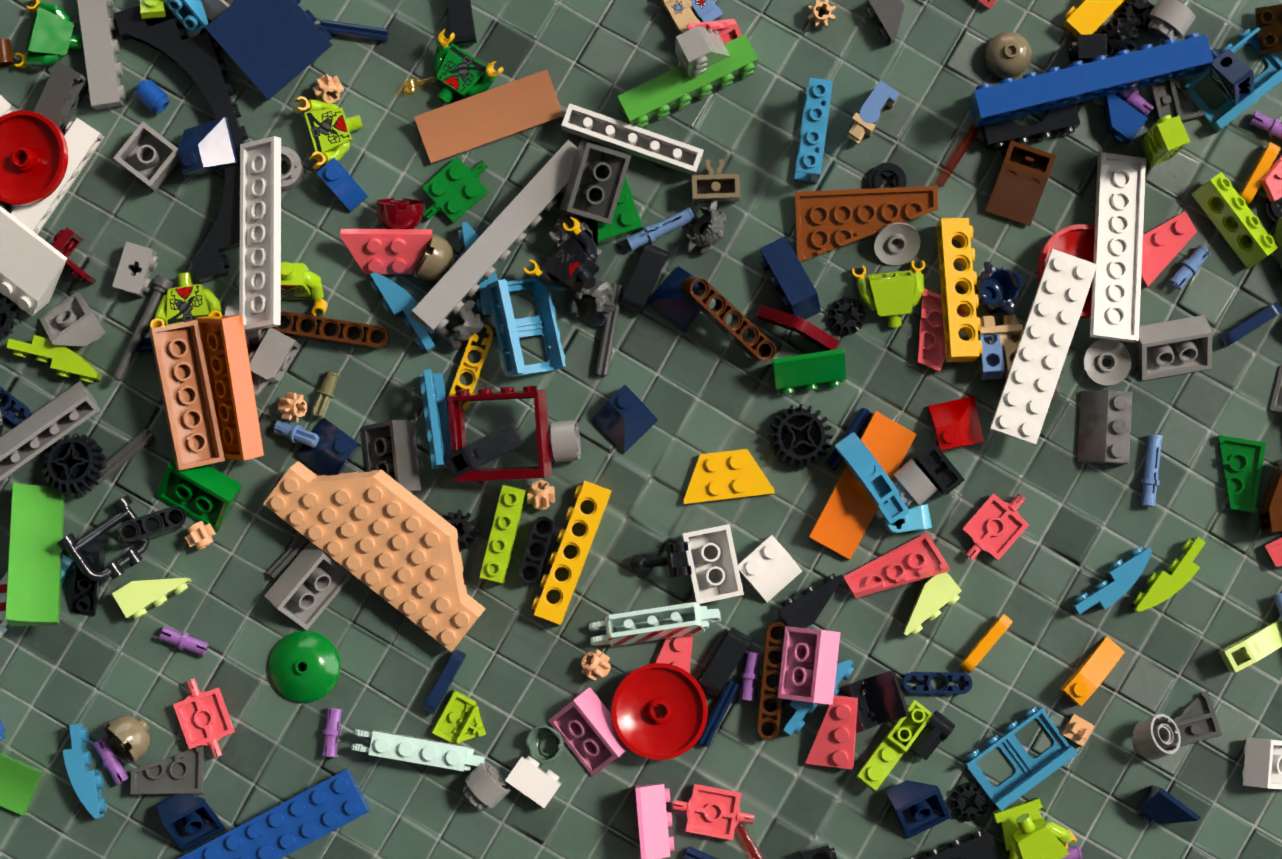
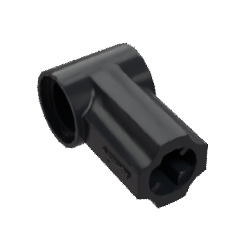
M938 710L933 713L934 715L923 731L909 747L924 760L929 758L941 741L946 740L956 726Z

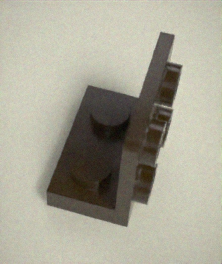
M1282 4L1256 8L1257 28H1260V31L1257 32L1259 53L1265 55L1282 52Z

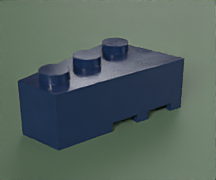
M786 236L760 248L762 257L759 258V261L764 271L769 270L772 276L770 281L774 289L779 290L784 307L789 309L792 315L805 320L820 313L818 293Z

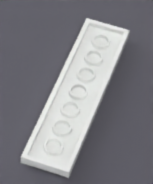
M275 136L240 144L239 315H242L245 332L280 326L281 138Z
M1105 152L1098 154L1093 263L1097 264V268L1092 279L1090 337L1132 343L1139 341L1146 158Z
M1051 249L990 430L1036 445L1097 264Z

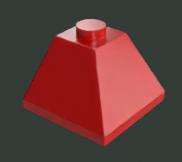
M974 396L927 406L935 443L941 451L984 443Z

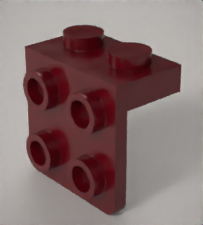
M68 227L65 230L61 229L53 238L55 242L51 246L67 257L64 267L66 269L69 266L73 268L70 271L71 274L85 284L88 281L94 284L96 279L69 258L83 238Z

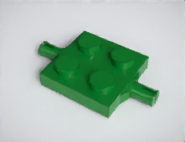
M458 157L453 159L422 187L432 202V205L423 212V215L430 220L440 211L454 224L489 192L481 184L478 177L488 168L486 164L482 166L485 162L481 160L471 169L465 166Z

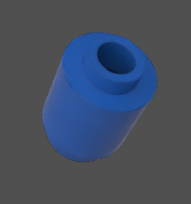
M142 80L135 87V97L151 112L160 114L170 103L167 94L152 80Z

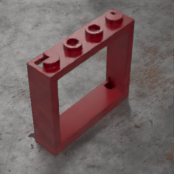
M524 386L523 391H515L514 387L500 388V392H492V388L478 389V393H470L469 389L456 390V394L447 396L452 453L466 446L463 402L534 398L539 466L480 468L455 478L454 482L536 479L552 475L545 389L537 390V386Z

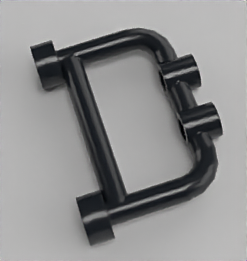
M128 494L112 505L117 512L115 515L82 538L77 540L74 534L70 533L56 543L61 551L64 549L68 551L88 579L102 581L111 577L114 580L125 572L123 570L125 565L129 563L132 567L143 559L141 554L147 550L150 539L140 542L136 547L100 572L94 571L80 553L81 549L124 519L131 520L137 518V515L129 505L133 501Z

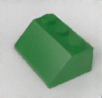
M844 348L775 358L771 362L775 391H780L781 395L795 393V388L804 387V391L817 390L818 385L827 384L828 388L842 386L841 382L847 379Z
M173 459L166 468L156 497L171 506L183 508L188 516L199 522L203 521L204 525L211 524L214 531L218 532L237 501L243 485L209 465L176 470L175 460Z

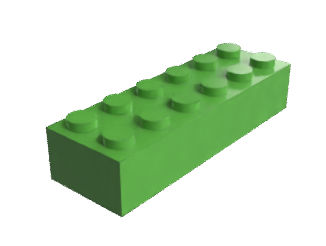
M746 34L725 43L724 45L730 57L707 67V71L698 77H694V75L687 77L682 65L618 95V107L626 123L644 128L649 125L648 121L654 118L660 120L670 115L669 111L678 107L681 110L691 104L690 101L697 97L704 99L712 94L711 90L718 87L724 89L733 84L732 80L740 76L744 79L754 74L758 58Z

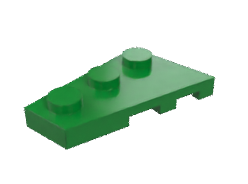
M1218 435L1230 510L1254 514L1266 443Z

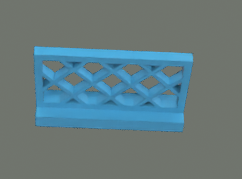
M431 369L424 370V375L419 376L431 467L432 470L448 468L443 457L452 453L449 412L443 372L434 374Z

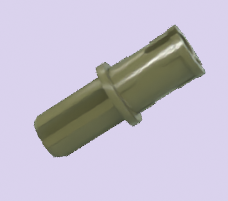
M326 371L320 390L316 391L318 395L311 411L313 416L318 418L325 417L330 401L335 397L333 394L341 377L340 375Z

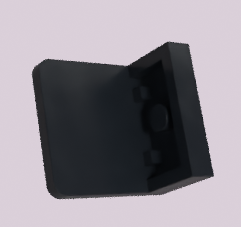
M892 670L842 687L844 696L858 698L857 733L906 717L909 714L896 673Z

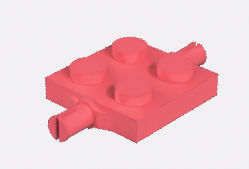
M994 493L985 501L962 528L974 543L969 551L965 553L967 557L974 560L981 550L988 552L997 561L1004 555L1030 525L1020 517L1017 511L1026 500L1024 497L1021 498L1022 495L1018 493L1010 504L1002 501Z
M195 678L186 681L190 696L183 701L173 704L188 748L192 749L200 745H209L213 758L221 756L223 754L221 753L218 741L224 736L235 733V729L220 688L199 692Z
M694 784L693 793L688 802L674 799V804L682 805V807L673 805L672 809L687 813L686 832L733 840L734 831L739 822L753 825V820L745 818L754 819L755 815L740 811L741 792Z

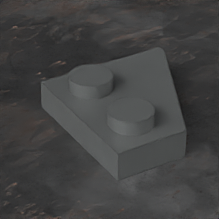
M1177 79L1149 85L1157 120L1167 115H1171L1172 118L1179 115L1181 121L1204 116L1202 109L1196 107L1190 99L1191 96L1186 90L1181 88Z
M1208 690L1204 691L1173 720L1180 732V747L1222 735Z

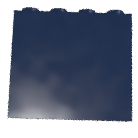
M236 0L205 27L268 101L332 46L330 42L332 36L324 27L320 30L314 24L317 19L308 9L305 12L298 5L301 3V0Z

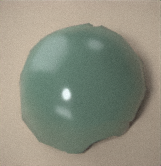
M537 726L529 732L526 738L530 755L541 763H552L562 754L564 748L563 738L557 730L550 726Z

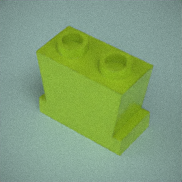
M1036 797L1006 807L1002 811L991 812L994 822L1000 825L1004 850H1010V845L1014 841L1012 834L1020 829L1016 822L1018 817L1023 814H1029L1033 822L1042 818L1038 810L1043 808L1039 798Z

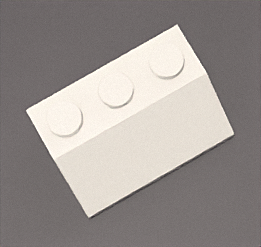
M730 524L683 533L684 542H688L689 551H686L688 564L691 565V578L696 603L702 604L744 595Z

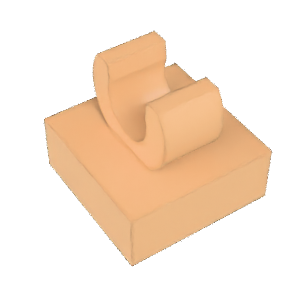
M1072 714L1061 734L1083 747L1095 726Z

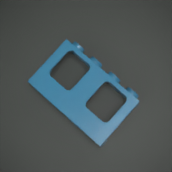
M1256 28L1253 32L1248 29L1238 37L1240 40L1238 44L1233 46L1230 43L1220 53L1222 54L1226 50H1231L1235 53L1247 43L1251 44L1259 53L1257 32L1260 31V28ZM1274 53L1261 55L1268 64V68L1254 79V92L1236 106L1228 100L1218 109L1211 110L1196 93L1194 85L1210 73V67L1199 75H1190L1184 81L1186 85L1182 89L1188 92L1191 96L1190 99L1196 107L1202 109L1204 112L1203 117L1216 133L1282 81V62Z
M809 77V84L806 87L794 181L818 183L822 168L833 85L832 80Z
M539 277L514 281L502 279L486 285L506 378L551 372L566 367L565 353L562 350L560 330L557 327L555 307L552 303L550 288L538 280ZM531 290L534 295L537 315L515 319L509 292ZM540 335L544 341L547 361L524 365L519 338Z
M1036 706L1032 707L1024 713L1026 718L1019 723L1016 720L1005 727L1007 732L1000 737L997 734L985 742L987 746L981 751L976 749L966 756L968 761L964 763L999 811L1004 810L1078 755L1073 746L1068 744L1046 714L1044 707H1039L1038 709ZM1036 718L1053 739V745L1038 757L1031 758L1016 738L1015 733ZM995 747H999L1015 768V773L997 787L992 786L977 765V761Z

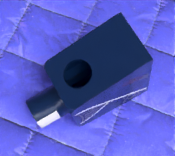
M1214 48L1211 50L1214 60L1210 65L1211 78L1236 106L1254 92V72L1231 50H1226L1221 54Z

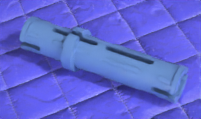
M687 207L658 223L644 226L643 230L629 237L627 236L626 241L631 251H634V249L649 242H656L657 238L690 223V221H695L694 214L690 207Z
M1147 434L1145 469L1143 479H1141V506L1156 507L1157 486H1160L1158 472L1163 438L1161 435Z

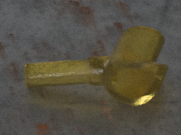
M436 76L418 80L409 78L404 84V92L406 94L417 93V86L436 82Z

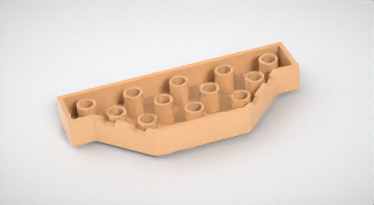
M298 461L288 469L263 503L451 652L486 609L467 594L462 573L461 552H459L457 542V529L383 470L317 476Z

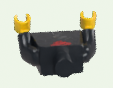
M570 217L574 221L573 228H569L566 223H563V227L567 231L574 232L576 237L572 234L542 267L544 272L540 270L539 265L534 260H529L535 265L533 271H528L524 268V271L529 276L536 275L541 283L553 291L567 292L571 289L579 292L583 287L591 289L596 283L594 275L599 271V266L596 263L598 258L596 243L585 230L582 231L580 229L579 220Z

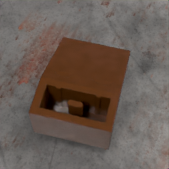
M1010 140L985 212L1030 226L1056 155Z
M1282 459L1277 460L1258 510L1261 534L1282 532Z

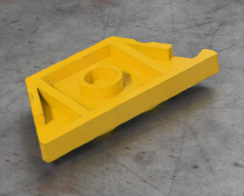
M748 449L700 454L683 503L692 504L774 494L775 492Z

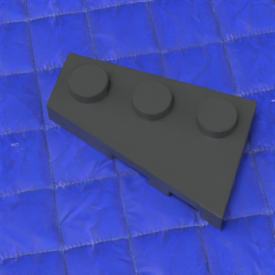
M203 745L194 750L182 752L173 757L132 769L130 794H204L205 746Z

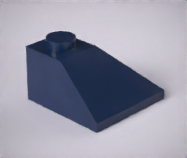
M227 117L184 130L178 149L183 174L198 176L238 163Z
M678 266L648 300V303L679 330L684 332L702 311L682 292L683 281L688 277L694 276ZM697 282L693 285L692 290L694 294L699 290Z
M626 385L613 395L591 419L623 453L627 452L658 421L645 404Z
M322 418L312 431V433L320 437L317 446L310 447L303 444L295 455L321 475H339L362 445L326 418Z
M906 780L886 790L891 806L908 839L951 818L940 789L936 785Z
M1154 785L1151 786L1136 807L1141 812L1139 817L1149 824L1152 822L1157 824L1191 822L1200 819L1199 815L1163 788Z
M176 794L157 805L162 825L183 852L226 830L225 825L204 798Z

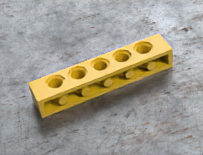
M941 218L936 224L946 362H974L980 356L979 354H982V341L978 340V331H980L981 323L980 318L976 316L979 298L974 290V285L977 283L976 271H973L972 264L975 261V250L971 248L973 226L969 225V218ZM952 240H957L961 244V248H955L952 245ZM953 263H959L963 267V271H957ZM955 286H961L965 294L957 293ZM957 309H963L966 312V317L959 316ZM960 331L965 332L967 334V341H964L959 337Z
M584 481L583 485L578 484L574 494V498H577L575 507L570 506L565 518V520L569 521L566 530L561 529L557 539V542L561 543L558 552H552L548 563L552 565L549 574H544L540 587L544 588L541 597L536 595L531 608L535 610V616L559 625L562 624L610 498L611 490ZM591 501L594 504L595 508L591 514H584L581 511L583 502ZM582 523L585 525L586 532L583 536L578 537L573 534L572 528L575 524ZM569 545L575 546L578 551L577 556L573 559H568L564 556V549ZM559 568H566L569 571L567 580L558 581L556 579L555 573ZM551 590H557L561 595L559 602L556 604H551L547 600V594Z

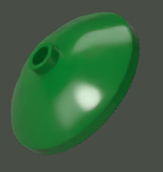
M298 631L284 637L273 649L269 660V674L273 685L283 696L296 702H313L326 696L335 687L341 671L340 657L333 643L325 636L312 631ZM301 662H304L307 665V669L305 671L299 670V664Z

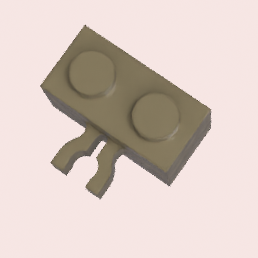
M719 159L717 174L713 175L710 160H705L706 170L709 175H692V203H711L714 200H718V202H739V174H721L724 167V159Z

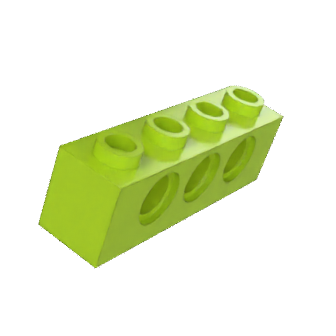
M1167 115L1158 119L1157 123L1153 124V127L1144 133L1145 137L1140 141V144L1150 167L1172 159L1191 141L1180 116L1172 118L1171 115Z
M1222 172L1192 193V196L1248 270L1279 248L1273 237L1267 233L1258 217L1252 213L1245 200L1239 196L1230 180Z
M502 485L479 578L504 584L527 494L526 490Z

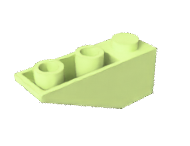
M947 572L932 576L923 583L902 634L904 636L910 634L913 637L923 629L921 624L925 620L929 619L931 622L941 614L939 610L945 604L951 606L960 598L957 594L962 590Z
M190 578L132 581L113 592L112 595L125 617H134L136 620L147 613L146 609L150 606L158 607L168 601L166 597L173 592L178 595L188 589L187 584L192 582Z
M1277 620L1220 650L1219 653L1229 672L1236 673L1282 647V622Z

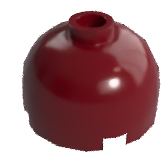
M395 198L378 199L376 206L378 221L385 229H415L423 217V201L402 198L403 200H395Z

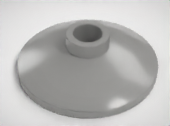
M907 223L889 224L881 229L875 237V254L880 261L887 265L897 266L905 264L918 253L921 244L920 236L917 230Z
M1100 339L1091 344L1086 350L1083 361L1084 369L1088 377L1095 383L1103 386L1115 385L1127 377L1131 369V356L1128 349L1121 342ZM1103 359L1110 361L1109 367L1102 365Z

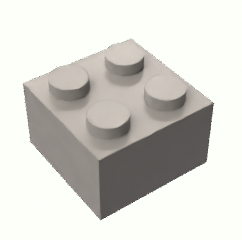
M143 121L113 158L154 191L158 189L180 161L178 148Z

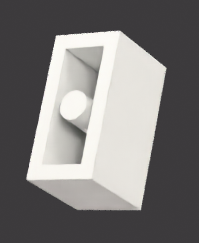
M528 755L525 758L522 756L505 781L545 808L561 785L558 781L560 777L549 769L547 772L538 767L540 763L533 757Z

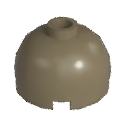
M1005 32L998 34L991 39L985 49L986 67L992 75L999 79L1019 78L1031 64L1032 51L1030 44L1025 37L1018 33Z
M432 233V238L420 258L419 264H417L413 271V277L428 282L439 281L456 263L453 260V249L450 243Z
M124 715L113 719L103 727L107 738L110 740L113 737V741L116 744L114 747L129 762L136 763L148 751L150 736L147 731L150 728L143 719L136 720L132 716Z

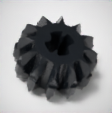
M462 510L457 511V518H455L452 512L448 513L451 519L449 523L452 526L457 525L459 527V524L464 525L463 530L465 533L463 536L459 534L457 539L459 551L461 550L462 542L466 549L470 548L467 542L468 539L472 542L477 541L475 537L471 536V533L477 534L480 532L477 528H471V526L478 523L476 519L468 523L471 517L469 512L462 519Z

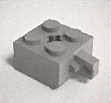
M272 327L268 331L264 330L258 340L260 345L257 351H252L249 355L254 394L258 396L269 382L272 384L281 382L301 346L294 339Z

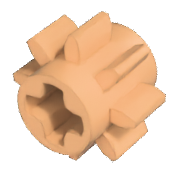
M815 0V7L808 6V10L813 12L808 16V20H814L815 28L819 24H823L827 28L828 20L835 21L836 17L831 12L835 11L836 6L830 7L828 4L829 0H825V2ZM821 9H824L825 14L822 17H819L818 13L821 11Z
M326 74L316 79L317 86L313 87V91L318 100L327 103H334L340 100V92H343L344 88L337 76L332 78Z
M287 392L286 397L280 398L278 410L283 414L282 419L298 422L299 417L305 416L307 404L303 400V395Z
M538 480L533 482L531 487L526 488L527 504H532L535 509L544 510L550 506V502L555 503L554 486L549 487L547 481Z
M200 521L186 529L189 535L184 538L191 548L196 546L197 550H201L214 542L211 536L216 533L211 524L204 525L203 521Z
M598 649L594 653L588 652L581 662L584 668L582 673L593 681H596L597 677H606L610 671V664L608 663L610 657Z

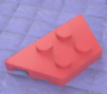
M341 229L340 237L364 274H371L373 272L378 274H412L432 238L433 231L432 229Z

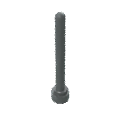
M156 275L152 283L154 285V292L114 373L115 381L123 379L162 295H165L168 289L172 288L173 282L169 279Z

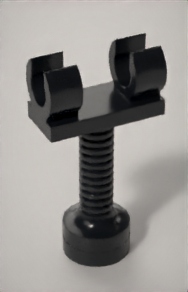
M688 542L666 544L667 556L647 558L645 554L633 555L631 558V569L635 574L646 573L650 567L668 565L670 577L691 575V565L680 566L679 552L689 551Z

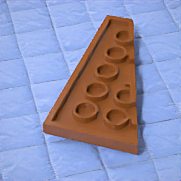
M937 186L795 192L797 258L802 262L878 233L889 224L904 223L938 210Z

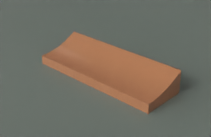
M546 69L417 115L414 119L432 165L564 118Z
M198 320L149 329L176 470L225 461Z

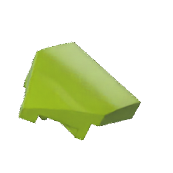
M453 689L431 732L452 744H459L463 741L486 735L476 701Z

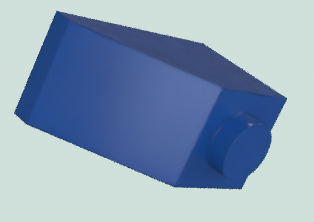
M1115 94L1105 96L1103 103L1108 132L1112 134L1111 137L1116 142L1128 145L1148 118Z
M335 158L317 172L320 179L350 212L368 197Z

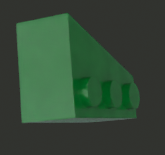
M626 177L612 223L608 224L598 221V246L643 230Z

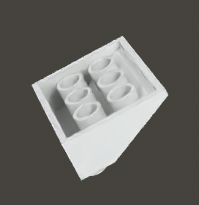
M0 206V292L22 310L33 316L50 302L67 257Z

